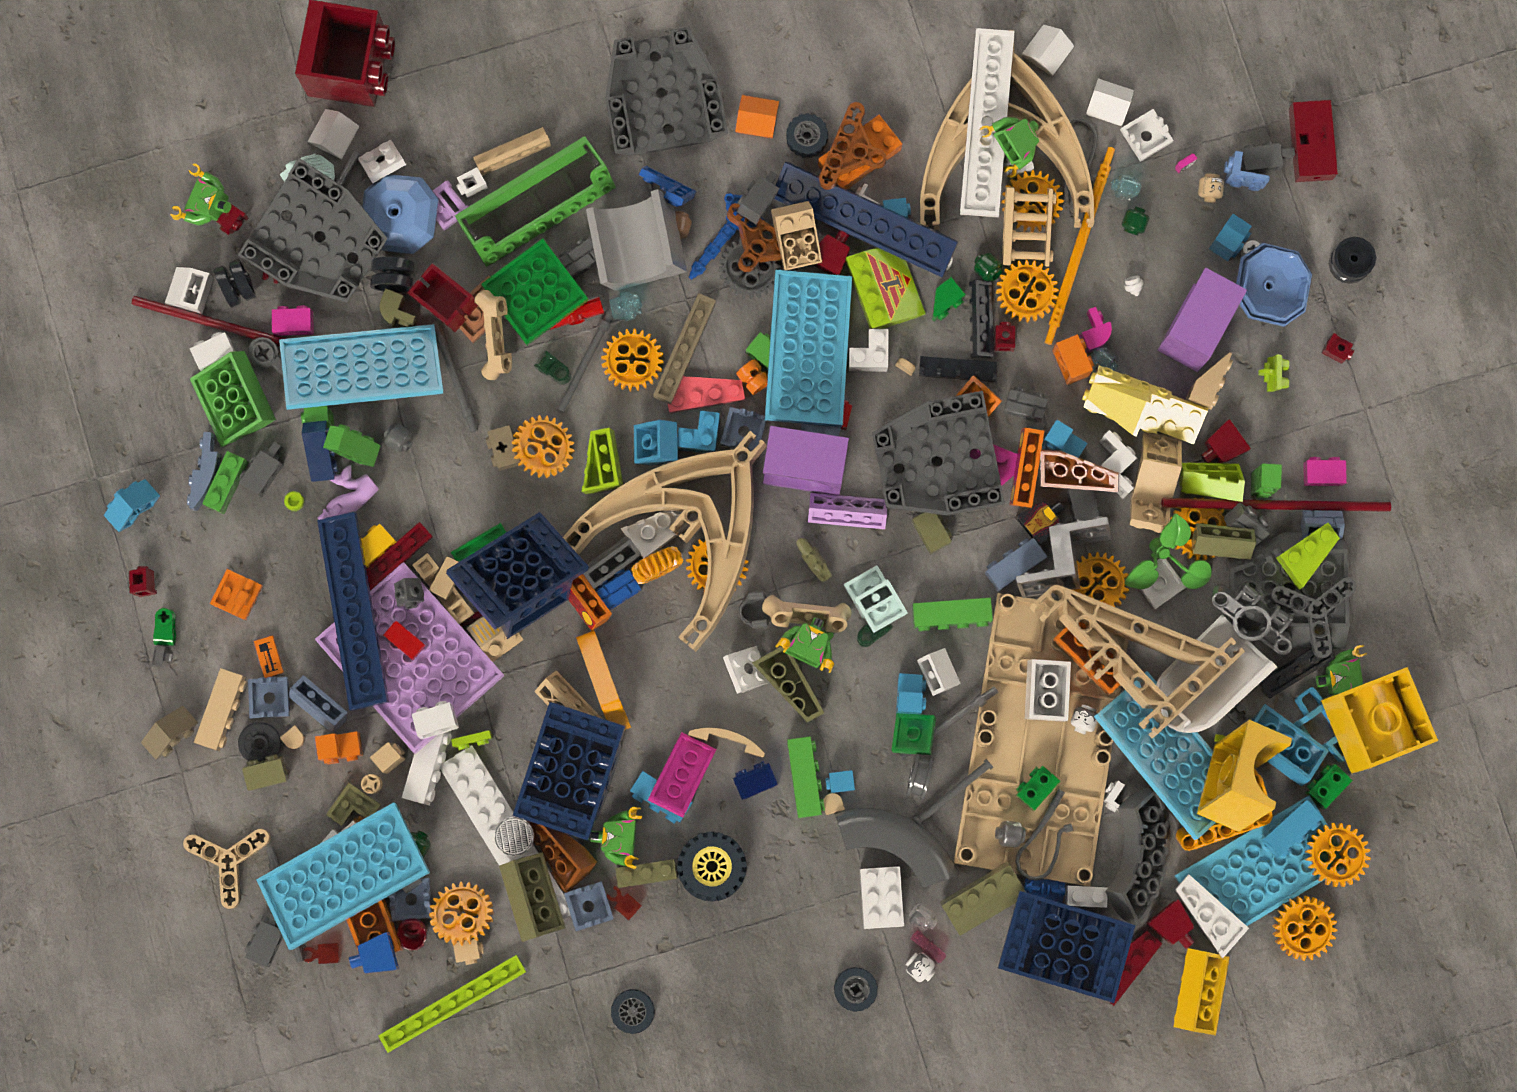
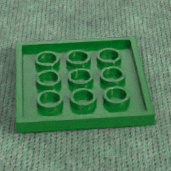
M544 239L538 241L481 283L482 287L485 290H489L495 297L502 296L505 298L508 315L504 316L527 346L589 300Z

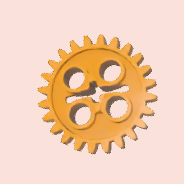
M1034 170L1031 171L1029 176L1026 171H1024L1023 177L1017 174V181L1011 179L1010 183L1012 186L1006 185L1005 187H1014V191L1021 193L1020 189H1022L1025 194H1047V188L1053 189V193H1056V204H1052L1051 224H1054L1053 217H1060L1056 211L1063 210L1058 204L1064 202V200L1058 198L1063 192L1056 191L1060 185L1053 186L1055 179L1048 181L1049 174L1043 178L1042 171L1036 176ZM1028 184L1036 185L1037 192H1029ZM1023 201V206H1017L1014 203L1013 211H1017V213H1028L1031 210L1041 213L1037 208L1038 206L1046 214L1047 206L1042 205L1041 202L1029 205L1030 201ZM1016 220V229L1023 226V232L1027 228H1030L1032 233L1035 228L1041 232L1042 226L1046 227V221Z
M1028 260L1025 261L1024 265L1018 261L1017 267L1011 264V271L1005 268V275H1000L999 279L1003 282H997L996 285L1001 288L996 290V294L1001 295L997 298V301H1003L1000 308L1006 307L1005 314L1011 312V319L1017 315L1019 322L1023 317H1025L1027 323L1030 317L1037 321V315L1043 319L1044 312L1049 314V307L1054 308L1055 304L1052 301H1056L1058 297L1053 294L1058 293L1059 289L1053 287L1058 282L1051 281L1054 274H1047L1049 268L1042 270V263L1037 267L1036 261H1033L1032 265H1029ZM1026 275L1028 281L1021 282L1018 276ZM1036 277L1030 292L1027 294L1022 305L1019 306L1018 303L1031 279ZM1042 284L1045 290L1040 292L1036 290L1035 285ZM1016 291L1019 294V298H1011L1009 292ZM1026 301H1034L1036 307L1029 308L1026 305Z
M626 329V335L619 331V338L612 336L613 343L606 342L609 349L603 348V352L607 355L601 356V359L606 361L602 364V368H608L604 371V374H611L608 378L609 382L615 379L614 386L616 387L621 384L622 390L628 386L630 392L633 387H636L637 391H639L640 385L646 389L647 382L653 385L652 378H659L656 371L662 372V368L658 366L664 364V361L659 359L663 357V353L658 352L661 346H654L657 340L653 339L650 341L651 334L644 337L643 330L640 334H637L636 329H634L633 333L630 334L628 329ZM627 346L629 351L626 354L619 353V348ZM645 347L648 349V353L643 356L639 355L638 350ZM634 356L639 361H634V364H630L629 360ZM618 357V358H622V359H626V360H619V361H617V360H615V359ZM640 360H650V362L645 363ZM620 365H626L627 371L619 373L617 368ZM644 366L647 369L646 372L641 375L638 374L636 369Z
M540 415L536 417V420L531 417L529 422L525 420L522 423L523 426L520 425L517 428L519 432H515L513 435L517 439H514L512 444L517 446L512 451L518 453L514 459L520 458L521 461L518 463V466L524 464L523 471L530 469L531 476L535 472H537L538 478L543 473L548 478L550 472L553 476H556L557 471L561 473L564 470L563 467L566 468L569 465L567 461L573 459L569 454L574 452V449L570 448L574 442L568 440L572 434L566 435L565 432L568 428L562 429V422L558 425L555 424L556 418L549 421L548 416L543 420ZM535 430L540 432L541 438L535 436ZM552 438L558 441L559 446L552 443ZM528 447L534 450V455H531L528 452ZM545 455L551 457L552 463L546 461Z
M1179 508L1180 512L1177 510L1173 511V513L1180 515L1189 525L1194 527L1196 523L1208 524L1209 519L1215 520L1218 526H1227L1222 515L1225 509ZM1191 512H1195L1198 515L1197 522H1193L1190 519L1189 515ZM1190 527L1191 539L1183 546H1176L1175 550L1181 548L1180 555H1184L1187 552V559L1194 555L1195 561L1199 560L1200 556H1202L1203 560H1207V555L1193 554L1191 540L1195 528Z
M699 539V546L692 545L695 552H688L692 559H686V562L691 564L686 567V570L692 571L687 575L688 578L694 577L691 584L698 583L697 590L703 587L705 592L707 575L700 574L699 568L704 565L708 566V562L701 560L702 557L708 559L706 540L703 543ZM743 567L742 573L748 572V568ZM741 573L740 578L746 579V576ZM739 578L737 585L742 586V583Z
M1096 552L1095 557L1088 553V559L1081 556V563L1079 561L1076 562L1079 581L1086 580L1089 582V586H1080V589H1074L1073 591L1085 595L1086 592L1094 587L1095 581L1099 582L1105 573L1110 571V574L1102 580L1101 586L1098 584L1088 597L1093 598L1095 593H1100L1103 596V599L1099 600L1100 602L1115 607L1114 604L1121 606L1122 603L1119 599L1126 600V596L1123 593L1129 592V589L1124 587L1126 586L1124 579L1129 574L1123 573L1126 568L1125 566L1119 568L1120 560L1115 563L1113 562L1114 556L1107 559V553H1104L1103 557L1099 556V552ZM1098 566L1102 568L1103 572L1096 574L1092 569ZM1114 580L1117 585L1110 587L1107 585V581Z
M1331 823L1330 829L1327 825H1323V832L1317 829L1318 836L1311 835L1310 837L1314 841L1307 842L1311 850H1305L1306 853L1310 854V857H1307L1305 860L1312 863L1308 868L1315 869L1312 875L1319 874L1318 881H1322L1325 878V885H1329L1331 881L1333 887H1337L1338 882L1341 887H1345L1346 881L1349 885H1352V878L1359 881L1358 874L1365 875L1362 868H1369L1365 860H1370L1371 858L1366 856L1365 853L1370 852V849L1364 848L1368 841H1361L1364 835L1357 836L1358 829L1350 831L1351 825H1346L1344 829L1343 823H1339L1337 828L1335 823ZM1334 835L1340 840L1339 845L1336 847L1331 843ZM1348 840L1347 846H1345L1343 850H1341L1344 846L1345 841ZM1350 847L1354 848L1356 852L1354 858H1350L1347 854ZM1341 850L1339 853L1341 858L1335 859L1336 854L1334 852ZM1323 851L1328 854L1326 862L1320 860V854ZM1334 860L1331 868L1328 870L1327 866ZM1339 863L1344 866L1342 874H1338L1336 871V866Z
M460 882L459 887H456L452 883V889L449 890L447 887H444L446 892L444 894L438 892L439 899L433 898L436 905H430L431 910L434 911L429 913V916L432 918L430 923L434 926V932H439L438 937L440 939L444 937L446 943L451 939L453 945L459 941L461 946H463L464 940L471 944L472 938L477 941L479 940L478 934L485 936L484 928L490 929L487 922H493L492 917L489 916L494 914L493 909H490L493 907V904L489 901V895H485L484 889L479 891L478 885L472 888L470 882H468L466 887H464L463 883ZM453 900H459L457 905H450ZM471 904H478L475 909H469ZM447 919H454L451 924H445ZM467 922H473L471 927H464Z
M1297 896L1296 902L1289 899L1290 905L1287 906L1283 903L1284 911L1277 910L1280 917H1274L1278 924L1272 925L1273 928L1277 929L1273 935L1279 937L1275 942L1282 944L1280 949L1282 951L1286 950L1285 954L1288 956L1293 953V958L1296 960L1299 955L1303 961H1305L1306 956L1313 960V954L1320 958L1321 950L1327 953L1326 945L1333 946L1329 942L1330 939H1336L1332 932H1337L1338 930L1332 927V925H1335L1337 921L1331 919L1335 914L1328 912L1330 907L1324 906V902L1321 900L1317 902L1315 897H1312L1310 900L1308 896H1304L1302 901L1301 897ZM1309 910V916L1303 919V912ZM1294 923V930L1288 932L1289 924ZM1321 924L1322 930L1319 933H1315L1316 926ZM1303 938H1307L1305 946L1300 945Z

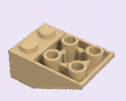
M809 201L771 209L784 270L821 263L822 259L814 213Z
M1229 352L1198 378L1190 387L1185 400L1212 410L1219 398V395H1216V393L1219 392L1220 388L1222 389L1226 380L1223 375L1229 371L1233 360L1230 359L1232 353Z

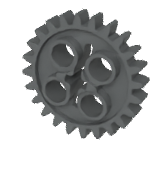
M739 238L738 245L733 241L731 244L732 248L726 247L727 253H722L721 257L723 259L719 261V264L722 266L719 267L718 271L724 272L720 275V279H726L723 285H730L729 292L735 289V296L742 293V298L744 299L746 294H749L750 299H752L754 294L760 298L761 292L767 295L768 289L773 290L775 270L781 268V265L776 264L778 261L759 262L751 272L745 274L742 280H738L744 272L742 270L735 272L732 266H738V261L744 253L741 238ZM753 245L755 252H762V248L759 245ZM743 259L745 266L752 265L750 259ZM759 265H765L768 270H760ZM746 279H754L755 284H748Z

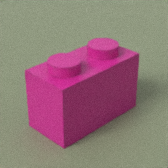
M304 305L296 306V309H289L287 306H279L277 309H272V333L276 336L314 335L313 311Z
M1310 457L1309 460L1303 463L1304 486H1343L1347 483L1346 460H1340V457H1330L1328 460H1321V457Z

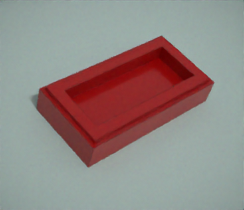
M397 621L383 634L385 638L412 660L426 646Z

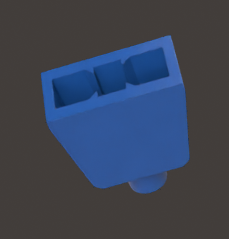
M390 932L383 933L358 945L359 954L349 957L351 968L363 966L364 973L399 969Z

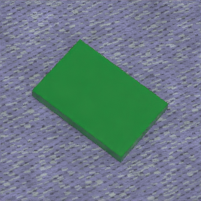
M499 523L451 551V554L456 561L460 562L505 534L506 531L503 525Z

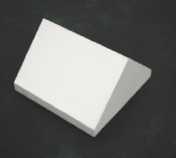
M1043 25L1021 56L1050 76H1053L1074 48V45L1061 29Z
M1097 79L1086 115L1122 126L1134 90Z
M325 109L308 143L342 160L359 129V125L338 111Z

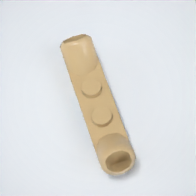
M483 290L475 297V303L484 312V329L486 332L488 361L481 369V372L486 379L496 380L501 373H509L512 369L511 353H505L501 317L508 315L507 303L504 297H495L489 290Z
M774 595L768 596L762 606L763 612L771 617L772 623L776 626L788 627L789 623H806L811 625L813 618L816 617L824 621L823 627H825L826 632L839 633L846 629L847 621L851 618L852 613L850 607L845 603L838 604L835 607L783 602Z

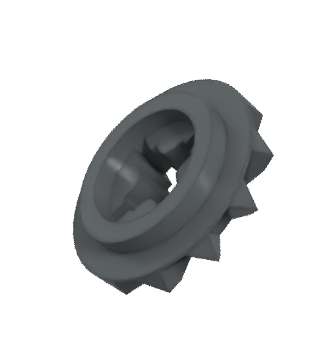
M264 337L253 340L248 348L250 360L254 365L261 368L272 366L271 363L279 354L277 344L271 339ZM261 347L263 349H270L269 352H267L268 357H266L265 355H260L258 357V354H260V352L262 351Z

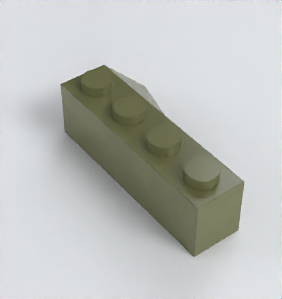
M782 646L752 662L760 673L801 715L806 723L824 714L794 657L784 653Z

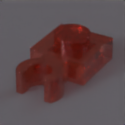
M614 886L613 889L617 891V896L611 897L607 894L606 897L610 901H616L618 904L614 908L627 920H630L642 905L629 893H626L623 897L621 890Z
M339 943L318 944V950L312 947L304 948V951L312 953L310 959H304L305 962H313L318 958V964L339 963Z

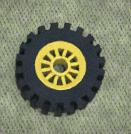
M706 832L691 838L682 848L678 857L677 871L680 882L692 896L704 901L713 902L732 896L740 888L745 879L747 864L742 848L733 838L719 832ZM710 852H715L713 859H711ZM705 853L708 854V860L703 856ZM717 853L721 854L722 856L716 860ZM724 857L726 862L719 863V861ZM702 858L705 863L699 862V859ZM709 861H715L718 864V869L713 873L709 872L706 868ZM698 864L704 866L703 868L697 869ZM727 864V869L720 868V866ZM705 870V872L700 876L698 871ZM719 870L726 872L725 875L722 876ZM708 873L707 880L703 879V877ZM717 873L721 879L717 880L715 874ZM711 875H713L714 878L713 882L710 881Z

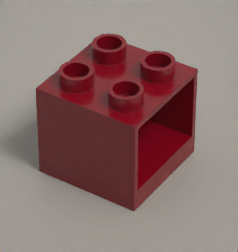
M309 0L295 75L307 96L375 107L377 95L385 97L388 89L389 76L383 73L384 59L392 60L395 52V37H390V25L383 23L378 10Z

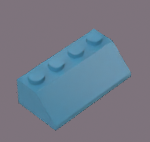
M1264 704L1252 721L1292 738L1289 747L1267 762L1302 787L1311 780L1329 750Z

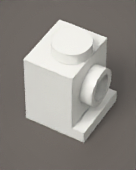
M477 167L457 177L459 184L456 186L461 195L465 194L467 198L488 189ZM470 183H474V184H475L474 186H472V187H470V188L468 187V185H469Z

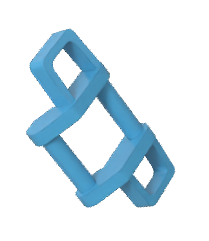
M1314 687L1308 688L1295 698V703L1302 712L1303 717L1293 724L1310 737L1311 735L1303 724L1320 712H1322L1330 724L1321 702L1323 698ZM1308 693L1319 704L1310 712L1302 702V698ZM1334 735L1322 745L1330 751L1338 762L1345 761L1344 756H1341L1333 746L1338 742Z

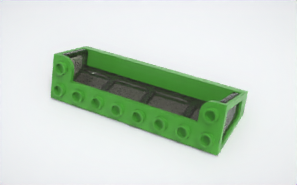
M584 136L459 212L455 217L487 267L539 234L544 233L547 229L560 223L565 218L578 212L583 207L593 203L596 199L609 193L616 186L606 165Z

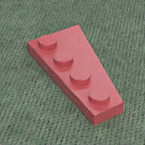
M684 376L672 404H668L669 414L744 401L742 381Z

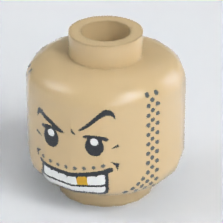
M1205 174V177L1199 180L1198 195L1204 198L1205 202L1214 203L1216 199L1223 197L1224 180L1220 178V175Z

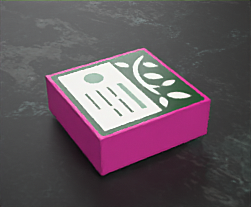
M1192 153L1179 161L1175 166L1178 174L1195 164L1197 157Z

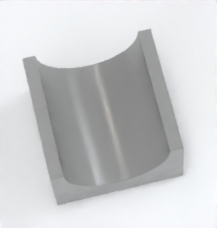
M658 189L651 191L652 196L647 200L626 207L614 209H597L592 207L586 209L600 284L617 291L687 272L675 209L664 198L665 193Z

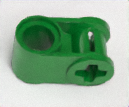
M161 608L155 614L154 645L174 646L176 643V614L170 609ZM165 614L169 615V619H166V621L162 619V616Z

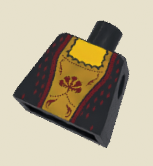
M1043 501L1020 513L1015 519L1031 539L1034 538L1040 546L1050 535L1049 527L1061 523L1057 515L1065 509L1059 501H1056L1050 507Z

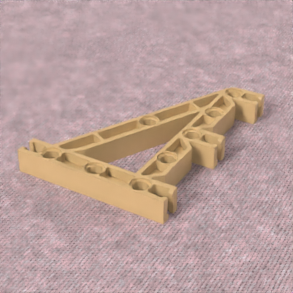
M1060 585L1050 587L1029 607L1033 613L1037 611L1036 608L1042 602H1045L1050 607L1048 612L1045 610L1041 612L1042 615L1039 619L1042 622L1058 609L1059 620L1087 650L1098 651L1084 665L1090 671L1094 661L1099 659L1105 666L1102 670L1100 668L1096 670L1097 673L1094 675V678L1098 680L1113 667V677L1142 708L1153 709L1139 723L1142 729L1147 727L1146 725L1150 722L1149 719L1154 718L1159 723L1157 729L1153 727L1151 729L1152 732L1148 734L1151 738H1154L1245 652L1241 647L1238 651H1233L1234 657L1230 658L1224 650L1230 645L1234 646L1236 644L1232 637L1218 649ZM1051 594L1058 595L1059 601L1054 600ZM1079 622L1086 625V630L1080 628ZM1133 627H1139L1141 633H1136ZM1105 631L1190 665H1199V667L1167 697ZM1106 651H1110L1114 658H1109L1106 655ZM1215 659L1221 660L1222 666L1217 665ZM1134 680L1140 682L1141 688L1134 685ZM1189 684L1194 685L1195 692L1189 689ZM1161 709L1168 712V717L1162 715Z

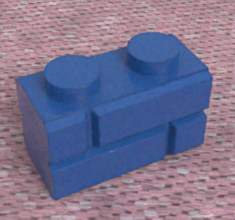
M621 569L614 574V579L604 581L596 589V592L609 610L642 591L629 569L626 571Z

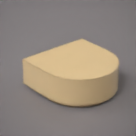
M899 358L895 365L910 376L915 371V366L904 358Z
M296 725L280 737L283 743L291 749H298L304 743V735Z
M831 793L825 796L824 811L826 815L845 810L839 795Z

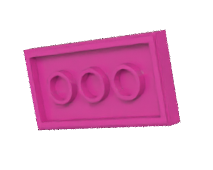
M681 732L648 801L683 818L717 749Z

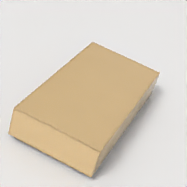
M446 557L429 589L431 593L443 599H448L455 583L448 577L446 571L457 564L458 561Z

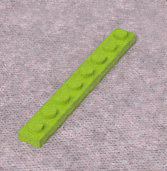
M515 955L378 1035L387 1053L527 971L518 955Z

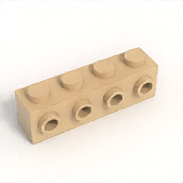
M220 668L194 743L217 751L225 747L227 730L231 729L234 718H232L234 710L237 711L240 705V693L245 691L247 685L245 676Z

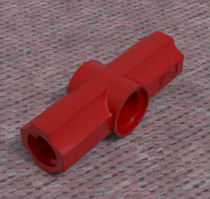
M600 297L588 300L551 329L568 324H580L587 318L604 314Z

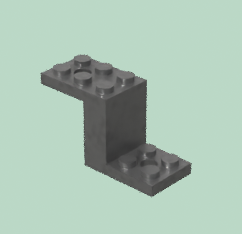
M1098 516L1092 520H1076L1073 523H1058L1049 527L1055 570L1044 569L1038 573L1026 572L1016 576L1022 598L1043 595L1054 585H1060L1070 590L1080 589L1074 546L1112 540L1108 518Z

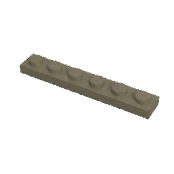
M698 293L653 394V398L672 404L714 309L716 300Z

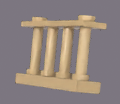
M1005 187L1002 244L1003 265H1011V261H1014V259L1044 260V266H1049V262H1053V251L1050 250L1052 204H1056V193H1053L1052 188H1047V194H1024L1014 191V187ZM1017 201L1047 202L1046 214L1017 213V211H1013L1014 203H1017ZM1016 220L1046 221L1045 233L1016 232V230H1012L1013 222H1016ZM1012 241H1045L1044 252L1015 251V249H1012Z

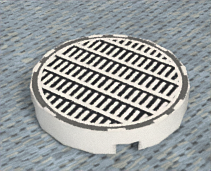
M509 817L497 826L494 840L497 848L502 853L508 856H519L525 854L531 848L534 841V832L526 820L518 817Z

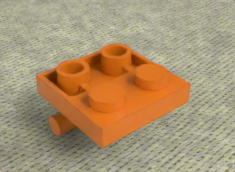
M226 569L210 604L246 621L263 585Z

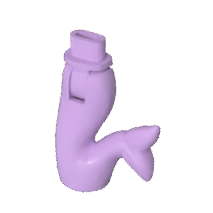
M348 465L340 475L335 474V479L330 481L356 491L332 499L326 506L327 510L323 509V513L317 518L320 520L356 512L379 488L367 474L357 479H352V465Z

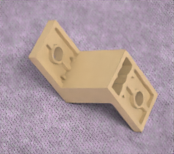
M1143 431L1141 459L1130 495L1129 525L1161 533L1170 522V508H1162L1161 500L1162 498H1173L1182 468V440L1168 435L1146 433Z

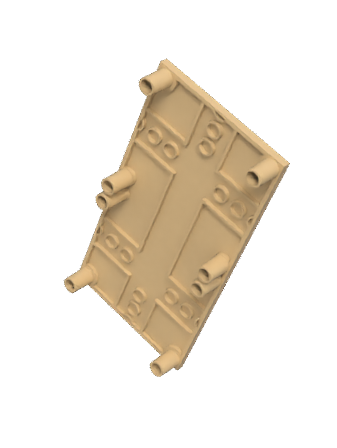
M997 593L981 695L994 686L999 693L987 700V704L978 708L968 775L981 766L986 758L994 768L988 769L965 788L954 863L994 870L1008 862L1014 873L1021 875L1016 867V855L1036 830L1057 790L1060 789L1065 794L1050 820L1022 852L1020 866L1029 876L1037 877L1043 875L1052 862L1058 831L1064 827L1063 825L1071 823L1073 831L1062 833L1057 861L1051 873L1044 879L1090 887L1113 740L1098 722L1093 732H1086L1084 735L1074 731L1075 727L1071 724V719L1075 708L1081 707L1082 704L1096 709V713L1101 711L1120 694L1121 685L1108 696L1053 641L1066 627L1059 620L1058 609L1042 622L1039 619L1042 615L1041 612L1044 610L1048 612L1050 610V607L1045 602L1040 603L1036 608L1037 611L1033 613L1029 607L1036 599ZM1105 631L1127 653L1128 639ZM1028 660L1071 662L1068 721L1025 719ZM1043 765L1060 780V783L1039 807L1032 811L1016 797L1018 793L1016 789L1023 781L1027 783L1031 779L1029 774L1036 766L1040 768ZM1001 822H1020L1026 831L1024 843H1021L1019 847L1001 846L999 840L995 838L996 827H999Z

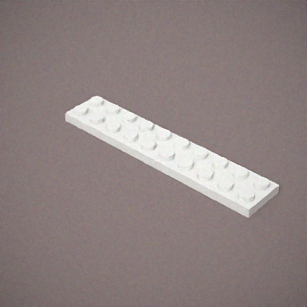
M976 28L960 215L999 217L1004 151L993 135L995 130L991 132L989 137H982L987 135L988 130L987 128L979 129L982 126H991L993 122L1007 117L1014 31Z
M473 745L441 764L440 770L499 865L538 854L533 844L525 854L519 856H508L497 848L494 840L497 826L504 819L515 816H512L513 810ZM548 869L564 920L570 916L564 893Z

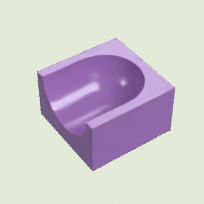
M1205 267L1197 283H1194L1157 351L1198 372L1213 354L1247 289Z
M770 426L763 469V484L839 495L849 438Z

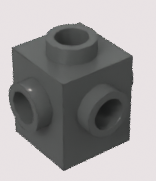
M403 578L394 583L397 606L413 609L424 601L421 578Z

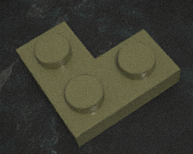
M349 782L326 815L343 826L353 811L367 818L376 813L381 804Z

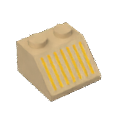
M483 616L467 627V630L492 662L524 640L519 632L507 639L501 627L495 630Z

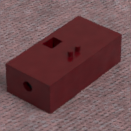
M1331 100L1293 102L1289 107L1291 143L1295 151L1293 158L1295 182L1333 180L1338 175Z

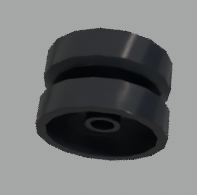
M1354 236L1344 239L1335 247L1329 257L1328 264L1330 272L1337 280L1342 283L1353 284L1364 279L1372 271L1377 257L1375 249L1370 242L1364 238Z
M377 257L371 260V270L375 273L371 276L370 287L372 289L382 292L388 289L396 293L408 292L411 289L413 279L409 275L414 273L413 261L399 257Z
M239 258L229 263L232 275L223 265L213 270L219 287L231 308L240 305L241 298L239 292L246 301L256 298L251 278Z

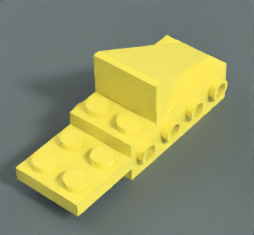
M1100 365L1096 373L1092 372L1089 380L1091 384L1090 389L1085 390L1082 400H1085L1084 408H1087L1089 412L1105 415V417L1114 420L1136 437L1141 428L1146 433L1157 434V432H1161L1194 444L1208 412V408L1173 396L1172 392L1165 388L1154 386L1148 382L1132 378L1129 375L1121 374Z

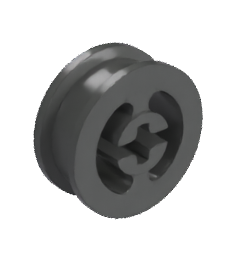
M916 754L906 796L914 794L920 796L921 800H924L931 778L934 758L931 757L928 760L920 758V754Z

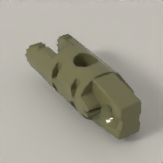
M798 538L796 545L803 554L801 557L807 563L810 570L821 582L832 577L831 571L818 549L813 547L807 539Z

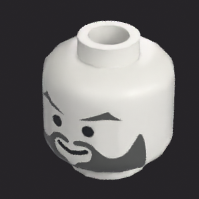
M1084 704L1081 707H1076L1071 719V724L1075 727L1074 731L1084 735L1086 732H1093L1098 722L1094 718L1097 710Z
M914 953L905 964L908 966L906 969L907 973L917 982H922L925 979L929 981L935 974V971H933L935 963L925 953Z

